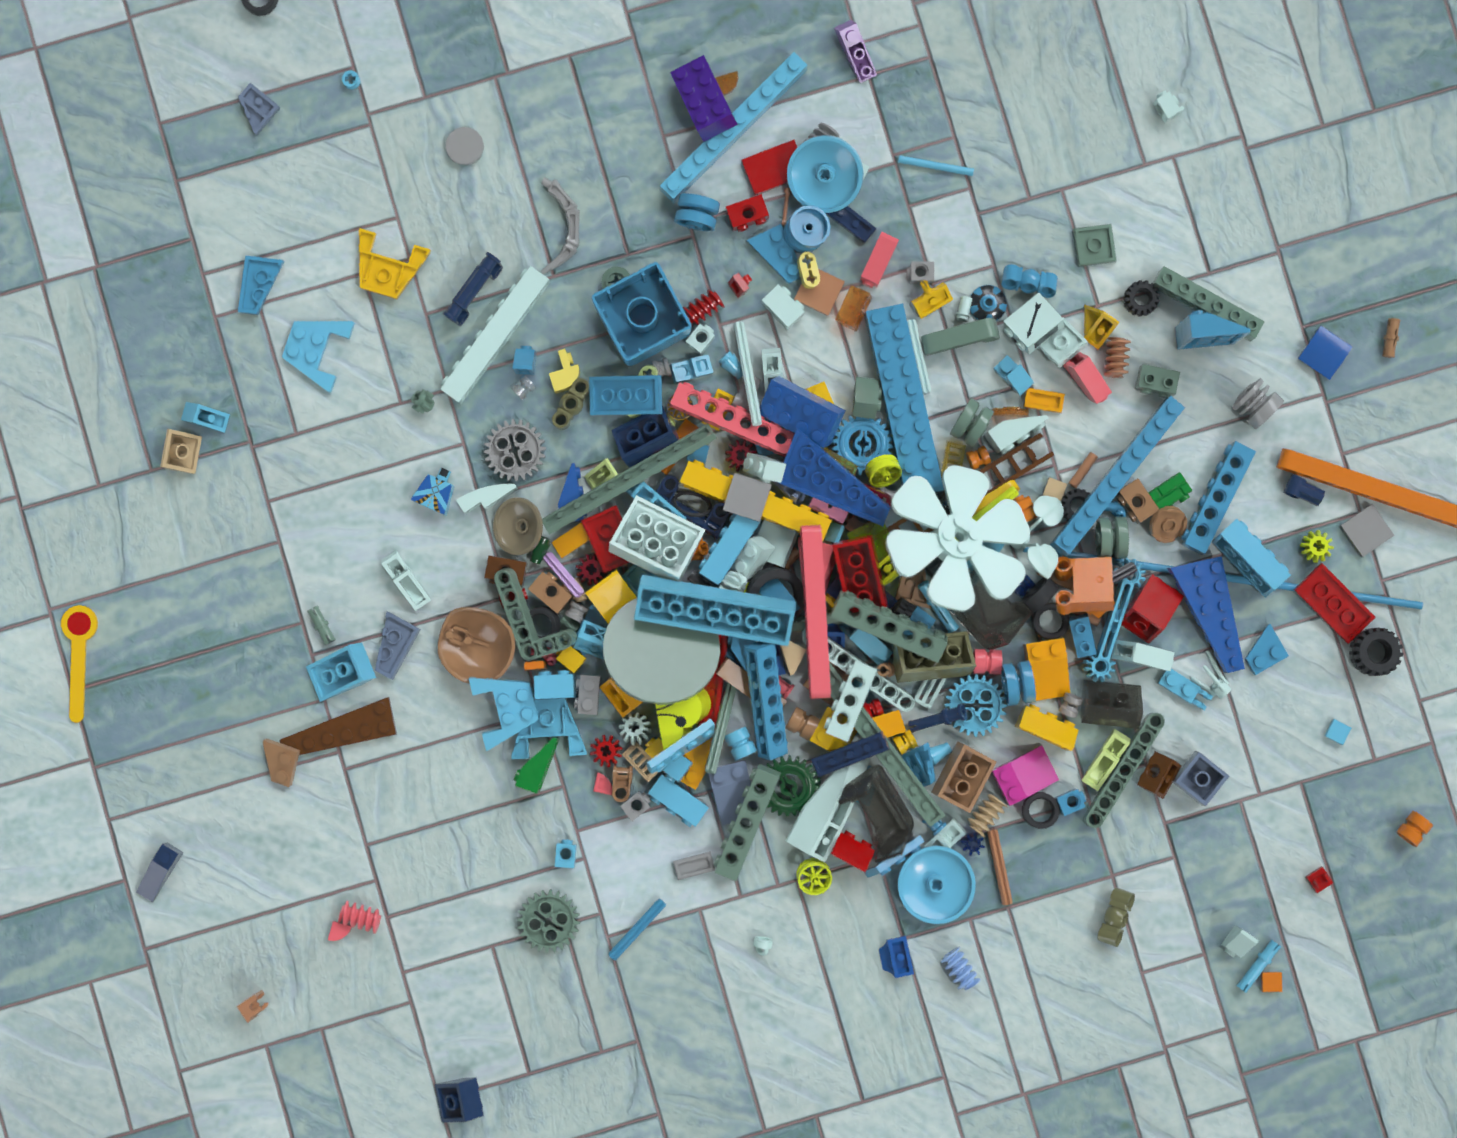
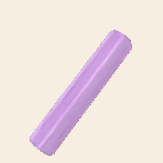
M552 552L546 553L543 558L545 563L575 598L581 597L584 593L582 587Z

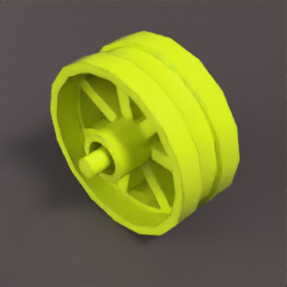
M885 454L868 462L865 467V473L872 486L882 488L899 480L902 475V469L895 456Z
M817 858L804 860L796 870V878L800 889L809 895L822 894L832 884V874L828 864ZM824 868L828 871L827 874H820ZM802 874L808 876L800 880ZM826 878L825 882L823 883L820 881V879ZM811 881L809 887L803 885V884H805V883Z

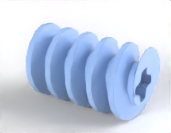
M959 946L947 953L941 960V963L948 962L945 969H952L949 976L956 975L953 982L961 983L957 987L958 990L963 988L968 990L979 983L981 979L975 978L977 975L975 971L970 972L973 967L972 965H966L969 960L962 958L964 956L963 951L957 952L960 949Z

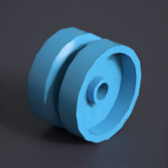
M680 194L678 206L681 209L676 211L674 222L694 230L714 231L716 219L713 216L718 214L720 203L712 198L697 194Z
M811 205L800 207L790 216L784 226L785 241L796 252H813L829 236L831 228L829 218L818 207Z
M1029 660L1018 662L1017 673L1012 663L1002 664L1001 682L1004 696L1007 698L1005 699L1007 705H1018L1020 695L1024 703L1036 702L1035 682Z

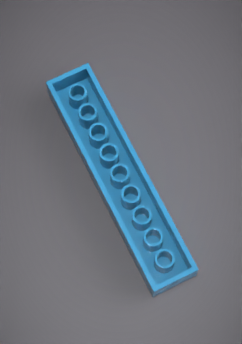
M902 303L866 311L865 320L879 384L882 388V398L889 430L891 431L890 435L893 438L894 453L902 469L901 485L903 486L913 476H920L928 481L934 493L943 492L944 487L904 305Z

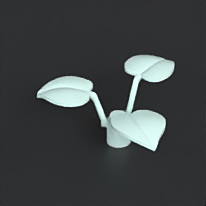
M1041 496L1035 500L1033 512L1039 519L1029 527L1030 532L1042 520L1048 527H1053L1062 520L1064 510L1060 500L1051 496ZM1030 536L1021 545H1011L1015 549L1030 547L1027 550L1028 561L1040 575L1046 579L1050 578L1058 563V554L1054 548L1047 544L1039 546L1038 543H1028Z

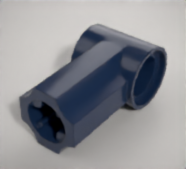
M1291 474L1283 491L1284 494L1292 498H1300L1315 506H1319L1325 496L1324 490L1307 483L1302 477Z

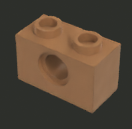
M1138 478L1122 488L1117 494L1118 502L1121 506L1125 505L1129 511L1127 513L1128 517L1137 524L1143 522L1159 510ZM1133 497L1140 500L1141 504L1139 507L1133 506Z
M542 572L528 590L559 614L573 596L564 584L560 586L555 582L557 578L553 574ZM551 586L557 589V594L553 597L547 595V589Z

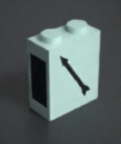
M1037 293L1003 321V330L1009 338L1013 337L1017 341L1016 345L1021 351L1025 350L1028 354H1031L1064 327V319L1040 293Z

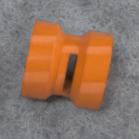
M984 445L978 447L976 451L966 452L968 462L973 470L978 469L982 464L987 465L991 463L989 453Z

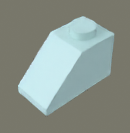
M1234 926L1221 945L1226 948L1224 952L1234 958L1236 955L1242 958L1257 944L1258 940L1243 929Z

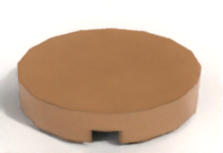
M1165 506L1159 509L1150 520L1149 529L1151 535L1162 543L1173 542L1178 536L1181 537L1187 528V518L1178 507Z

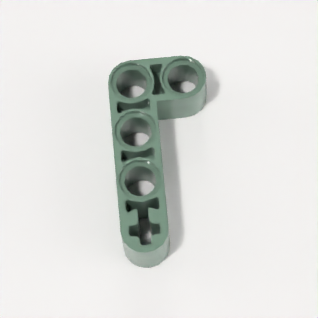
M986 318L921 336L925 355H933L978 342L986 343L1000 339L997 322L993 318Z

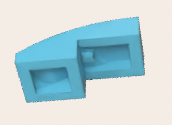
M709 355L694 357L669 365L674 384L714 373Z

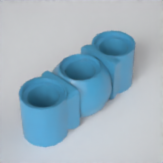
M1009 264L1004 267L1001 285L1007 290L1018 291L1020 288L1025 293L1037 291V293H1040L1045 298H1052L1056 294L1058 277L1051 272L1045 273L1042 271L1040 275L1033 269L1023 271V267Z

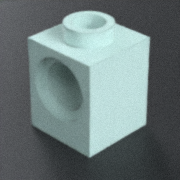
M699 324L686 340V345L701 356L715 339L714 330L706 324L704 326ZM699 334H704L707 340L700 343L696 340V337Z

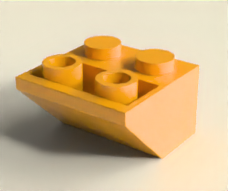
M612 678L600 686V689L622 718L643 703L622 691Z

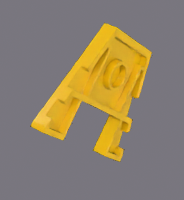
M359 228L360 288L398 299L431 254V250L414 245L408 263L372 253L377 234Z

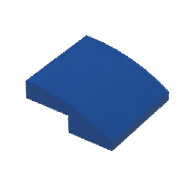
M1320 325L1307 346L1298 356V359L1330 380L1352 349V346Z

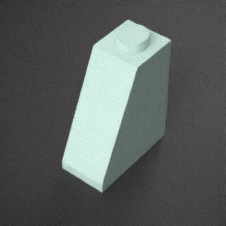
M1116 640L1111 659L1158 670L1171 671V666L1174 662V652L1137 642Z

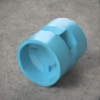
M746 726L726 735L724 738L727 745L732 747L730 752L735 761L757 751L753 741H749L750 734Z

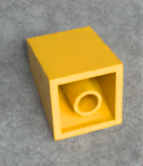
M617 570L585 593L608 624L619 609L637 598Z

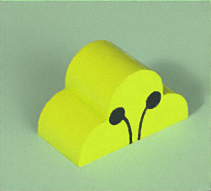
M705 689L688 700L670 705L655 704L663 750H666L692 732V725L703 720L708 715L711 708V700Z

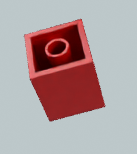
M1152 574L1143 583L1126 608L1121 625L1149 644L1164 631L1184 596L1177 589L1170 587L1161 578Z

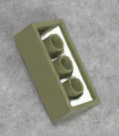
M968 632L945 633L948 636V643L938 663L894 644L893 665L897 683L970 676L976 667ZM929 638L921 639L923 643H928L931 641Z

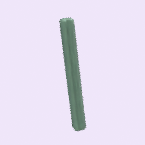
M728 682L725 686L705 767L706 773L709 774L716 773L736 693V688Z

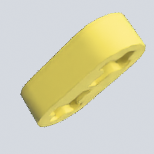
M804 252L798 257L797 265L802 285L807 289H812L819 284L820 275L815 256L811 252ZM805 257H806L807 260H810V261H811V262L808 264V268H807V264H806L805 262H804V263L802 262V260H803ZM809 272L810 277L815 279L812 284L806 280L809 277Z

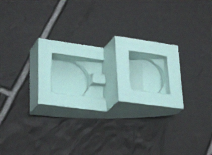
M953 818L924 847L945 846L951 848L967 831Z

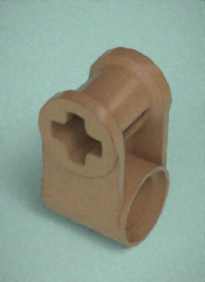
M613 766L612 796L618 802H625L630 797L633 766L629 768ZM619 788H624L627 792L624 799H618L616 796V791Z

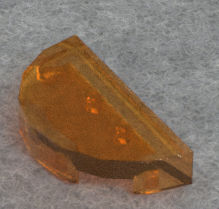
M738 71L715 77L724 96L736 88Z
M1003 407L991 409L994 411L992 416L1029 417L1028 408Z

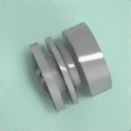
M1261 378L1248 385L1239 394L1232 406L1234 410H1237L1242 405L1244 406L1239 412L1240 415L1248 411L1251 413L1247 418V422L1255 430L1266 422L1284 402L1276 392L1268 397L1265 395L1270 387L1269 385H1266L1261 390L1259 389L1264 383Z

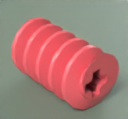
M347 900L342 906L338 924L343 919V925L345 926L350 922V926L354 928L358 923V929L361 930L365 926V930L369 932L373 927V933L376 934L380 925L381 915H379V909L372 913L370 906L364 911L363 904L359 909H357L355 902L349 907V901Z

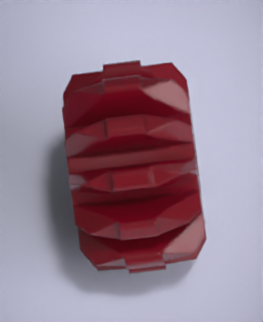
M736 440V447L729 444V448L732 451H725L726 455L731 456L725 458V462L732 461L729 465L730 469L737 465L736 472H739L740 467L744 468V460H737L738 452L740 454L744 452V458H746L748 452L757 453L756 450L749 451L753 447L752 443L745 447L746 440H743L742 446Z
M586 554V562L581 558L579 559L583 566L576 565V569L582 570L576 573L577 577L584 575L580 580L582 583L588 578V586H591L592 580H594L596 585L599 583L597 578L605 579L601 576V573L604 574L599 561H596V554L592 555V560ZM590 565H594V568L597 569V572L593 575H590V572L587 571L588 566L591 568Z

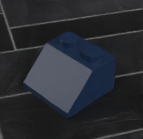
M476 1077L461 1078L435 1084L442 1123L467 1122L484 1116Z

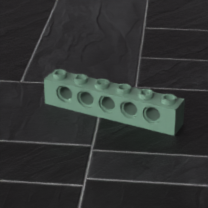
M1165 266L1160 269L1153 281L1154 288L1157 287L1158 291L1194 311L1211 313L1250 328L1251 333L1244 337L1250 342L1257 337L1265 322Z
M840 591L831 610V618L937 663L948 643V636L943 631L938 629L934 631L922 622H913L906 615L892 613L889 608L878 607L872 601L857 598L854 593L849 591ZM851 607H857L859 611L854 613L851 612L849 609ZM875 615L877 619L870 620L867 616ZM888 622H892L895 624V626L892 628H888L885 626V624ZM905 630H911L913 633L911 635H905L903 632ZM929 638L931 641L928 643H923L921 639Z
M761 764L758 765L757 769L753 768L749 777L752 780L750 787L746 785L742 794L745 797L743 804L739 803L735 814L738 815L736 821L732 820L729 825L728 831L731 832L729 838H724L721 849H724L722 855H717L715 859L716 874L737 881L781 772ZM761 783L765 786V790L759 791L755 785ZM755 801L758 807L751 808L748 802ZM747 818L751 824L743 825L741 819ZM741 836L744 841L738 843L734 840V837ZM733 853L737 858L730 860L727 858V854Z

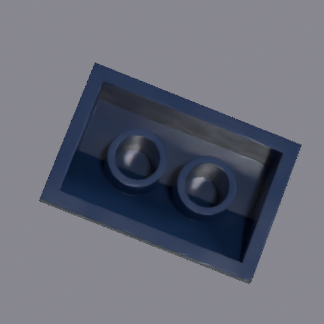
M663 405L662 414H642L611 430L621 458L629 468L679 440L677 431Z

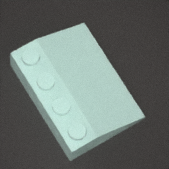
M636 495L609 543V552L663 579L680 581L701 541L705 529Z

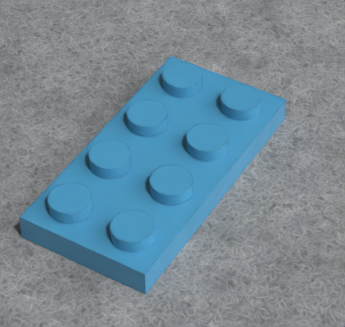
M661 375L589 377L590 415L662 414Z

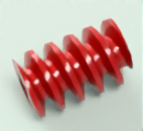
M708 289L707 296L704 294L700 295L701 301L695 298V305L689 302V309L682 307L692 327L693 322L697 325L700 324L699 318L706 321L705 314L712 317V309L718 313V305L725 308L715 291L712 292Z

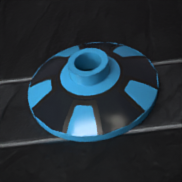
M980 286L970 296L972 298L970 312L977 320L993 318L997 321L1006 311V296L996 286ZM988 299L991 300L992 305L987 306L985 301Z

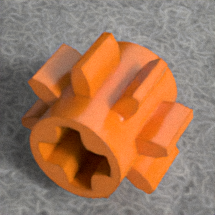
M701 538L691 561L703 560V555L708 553V544L703 541V538Z

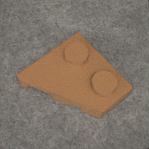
M266 738L263 740V747L271 781L290 787L293 783L300 750Z

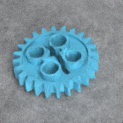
M977 674L974 675L973 680L967 675V681L960 678V685L953 683L956 688L955 690L948 689L952 695L945 696L950 702L944 704V706L951 709L957 707L960 703L973 704L975 700H977L978 704H992V708L978 707L977 711L973 707H965L971 713L970 719L966 721L957 720L952 726L953 728L960 726V733L965 729L967 736H969L971 731H973L974 737H977L978 731H980L982 736H985V730L992 733L991 727L998 728L996 722H1003L1000 715H1006L1002 708L1007 707V705L1002 704V701L1007 698L1000 696L1003 690L997 691L998 683L991 685L992 678L986 682L985 675L980 680ZM964 690H968L971 693V698L968 701H964L961 698ZM983 691L990 693V699L986 702L981 699ZM983 710H987L990 713V718L987 721L982 720L980 717Z

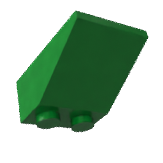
M554 737L521 769H517L513 779L516 781L515 786L536 794L540 793L560 738Z

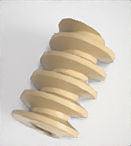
M992 794L987 795L990 801H982L985 807H977L980 813H972L975 819L968 818L969 826L982 837H985L983 830L990 831L987 826L988 824L995 825L992 819H1000L997 813H1005L1002 806L1007 807Z

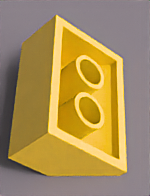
M1035 705L1023 706L1014 727L1066 751H1073L1079 731L1074 728L1076 724L1067 720L1063 723L1057 720L1058 716L1050 712L1043 714L1039 712L1040 708Z

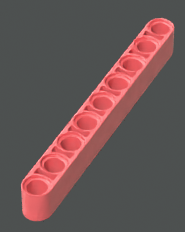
M821 525L800 526L809 695L810 699L830 698L831 687Z

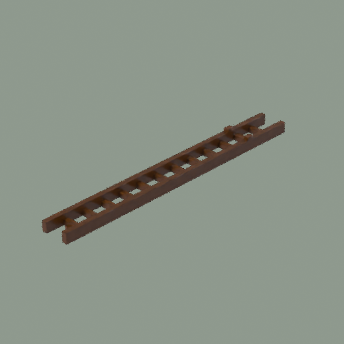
M1041 433L979 470L984 474L992 469L1000 484L988 490L985 496L1008 481L1016 480L1054 456V453L1051 451L1037 460L1032 448H1029V445L1043 437ZM1024 449L1032 464L1021 470L1012 456ZM1008 459L1016 474L1004 480L996 466ZM943 492L937 498L939 501L943 499L949 508L946 493ZM903 517L873 536V540L876 541L878 539L887 553L878 559V563L889 555L883 536L893 529L901 530L899 526L909 519ZM912 521L918 532L930 533L934 530L932 528L923 530L919 523Z

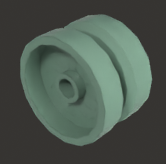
M970 398L953 426L950 435L958 439L967 430L968 433L964 438V443L973 448L977 440L982 437L987 429L994 411L984 407L976 415L979 402Z
M1099 517L1096 520L1095 545L1098 558L1111 557L1112 552L1116 559L1127 558L1129 530L1126 517H1115L1112 524L1108 517Z

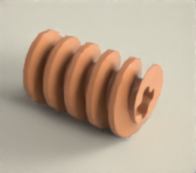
M1118 337L1107 338L1111 340L1106 344L1110 348L1106 350V354L1110 356L1106 357L1105 361L1110 364L1105 365V369L1108 371L1104 373V376L1124 378L1123 375L1129 372L1123 369V367L1129 366V363L1124 362V359L1130 358L1129 355L1125 354V352L1130 351V348L1126 347L1125 344H1129L1131 341Z

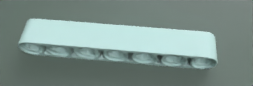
M806 628L802 631V639L805 644ZM828 637V643L832 645L831 650L828 651L829 661L846 672L849 664H854L855 661L868 665ZM840 654L847 655V660L843 663L837 661ZM876 672L875 676H878L879 680L876 684H871L870 689L901 711L908 712L912 710L915 702L911 694L887 677L880 676ZM854 677L856 680L862 683V679L860 677ZM887 687H894V692L891 695L884 693ZM904 697L910 699L909 704L906 706L900 704L901 699Z

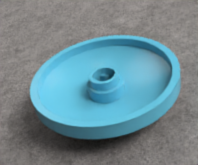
M821 135L806 140L793 152L788 163L787 180L794 197L803 206H815L825 213L836 212L848 206L856 198L863 184L864 170L858 153L849 143L835 136Z
M945 846L921 848L911 854L900 869L898 875L899 897L909 913L923 922L931 924L951 922L960 917L969 908L974 898L976 882L973 870L968 861L951 848Z

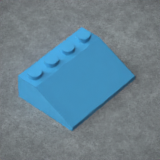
M1203 311L1191 312L1190 315H1187L1175 327L1177 350L1233 345L1251 333L1250 328L1211 313H1203Z

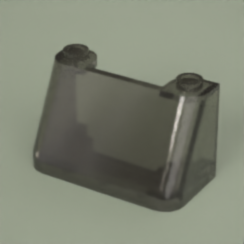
M971 565L968 571L975 595L973 606L966 611L948 610L985 649H997L1009 645L1033 613L1023 602L1016 601L1011 603L1008 598L998 600L991 597L973 565Z

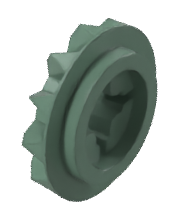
M622 267L609 268L602 276L601 283L603 289L613 285L608 283L614 281L615 275L621 280L629 276V272Z

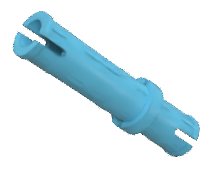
M925 580L920 583L918 589L926 598L927 605H931L938 618L948 630V633L956 631L959 625L955 622L949 611L944 607L933 604L927 596L929 581Z
M1271 939L1262 953H1258L1257 956L1259 957L1236 986L1247 993L1265 967L1272 963L1271 959L1281 946Z

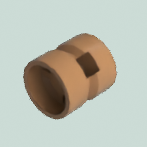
M796 707L785 729L793 733L799 732L800 737L809 741L820 719L813 715L807 716L806 711Z

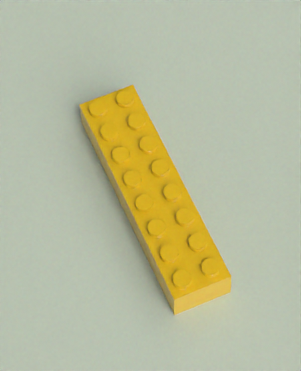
M688 461L680 480V486L718 502L725 503L733 475L729 474V477L722 475V471L717 468L711 467V470L705 468L704 463L700 461ZM769 491L761 516L762 520L797 531L798 535H800V526L821 525L823 542L832 521L828 519L829 515L818 512V514L813 513L810 507L803 504L800 507L793 504V500L786 497L782 499L775 497L776 493Z

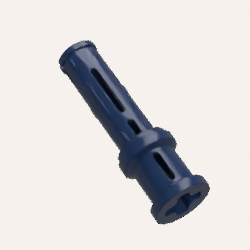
M958 704L957 707L951 709L943 708L941 713L910 720L908 726L916 725L909 728L914 733L943 723L951 725L952 722L957 720H967V712L963 704Z

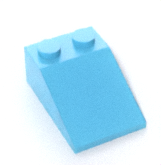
M363 643L348 645L306 666L320 702L376 678Z

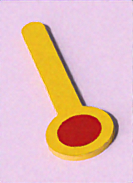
M82 605L69 608L61 619V629L64 635L72 640L69 718L75 723H79L84 719L86 641L94 636L98 628V618L95 612L89 607Z

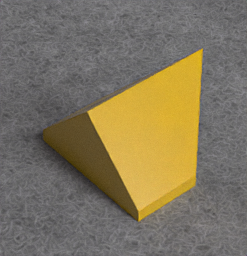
M1084 304V338L1099 350L1119 324V321L1103 310Z

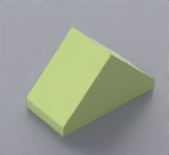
M607 458L587 473L584 478L593 490L618 474Z

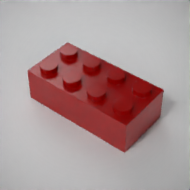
M867 535L834 542L832 546L843 592H852L857 598L862 600L868 599L878 607L889 608L873 536ZM851 607L849 609L851 612L854 613L859 611L857 607Z

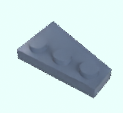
M386 611V622L382 632L383 638L378 652L375 671L393 680L421 629Z

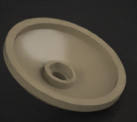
M510 498L503 502L497 509L493 521V532L498 545L509 554L524 555L531 552L539 543L543 531V522L538 508L525 498Z

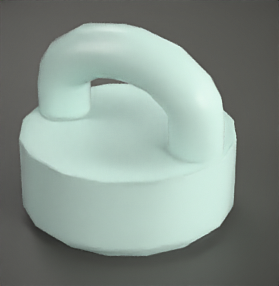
M756 936L754 938L753 946L756 947L759 955L766 956L769 949L772 948L773 940L765 936Z

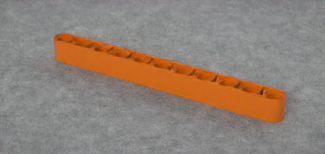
M1283 448L1276 466L1278 469L1457 528V505L1290 449Z

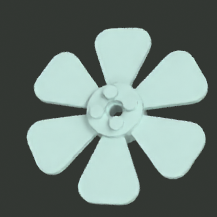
M953 465L948 467L942 475V482L951 515L947 516L928 481L920 476L909 478L891 500L892 509L899 516L932 528L934 531L933 533L895 530L886 538V548L897 573L904 577H912L938 556L943 562L928 586L927 596L929 600L940 607L956 611H966L973 606L975 601L966 563L970 560L991 597L998 600L1009 597L1024 579L1025 568L1017 559L984 547L982 542L1021 545L1028 540L1030 530L1019 504L1014 500L1004 499L976 522L971 517L987 493L989 481L980 471Z

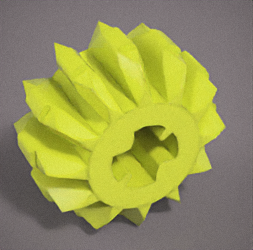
M1316 530L1315 534L1310 531L1308 532V537H1302L1306 543L1300 544V547H1305L1301 554H1308L1306 560L1312 559L1313 563H1317L1318 560L1321 562L1325 561V556H1331L1328 550L1334 549V546H1329L1328 543L1333 540L1331 538L1326 540L1328 535L1326 532L1321 535L1320 530ZM1317 543L1320 549L1313 547V545Z

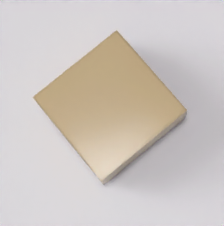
M1049 477L1042 496L1055 497L1061 501L1067 484Z

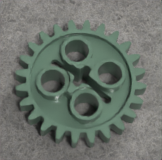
M550 889L546 895L545 891L542 890L541 896L535 892L534 900L528 897L529 904H522L525 910H519L523 917L517 919V921L522 922L518 929H524L520 936H527L525 943L531 941V948L538 945V952L544 947L546 953H548L549 948H552L555 953L557 946L563 950V943L571 944L568 938H576L572 932L579 931L575 925L580 924V921L575 920V918L580 916V913H574L577 906L571 907L572 899L569 901L565 900L567 894L559 897L560 891L553 895L552 889ZM544 902L551 905V911L548 913L543 912L541 909V905ZM534 911L539 912L545 918L552 917V922L564 930L560 931L552 924L547 926L545 924L546 920L534 914ZM564 913L567 916V922L560 923L557 920V915ZM538 919L541 923L540 928H532L530 925L531 920ZM554 930L557 933L556 939H549L546 935L547 931Z

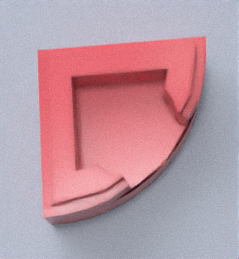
M597 772L593 791L612 795V784L605 775Z
M333 921L328 940L336 941L344 938L351 931L352 927Z

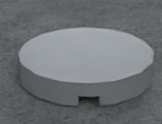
M461 127L449 134L446 140V150L453 162L467 166L474 164L480 159L484 150L482 137L476 130L469 127Z

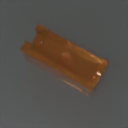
M851 285L835 320L840 325L857 332L871 302V294Z

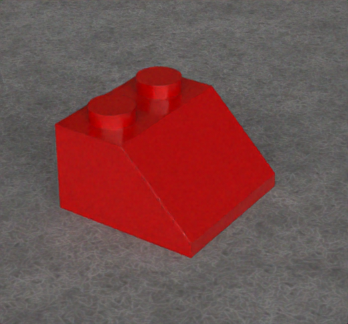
M847 830L844 833L841 832L830 854L866 872L875 852L871 848L872 844L863 839L861 842L855 840L856 835Z

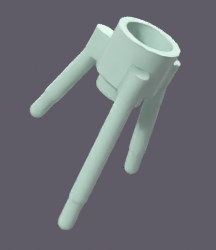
M1207 650L1206 654L1219 679L1204 665V670L1214 681L1211 685L1212 689L1193 676L1191 680L1208 691L1213 697L1217 695L1221 699L1231 691V688L1228 686L1229 682L1224 678L1214 658Z

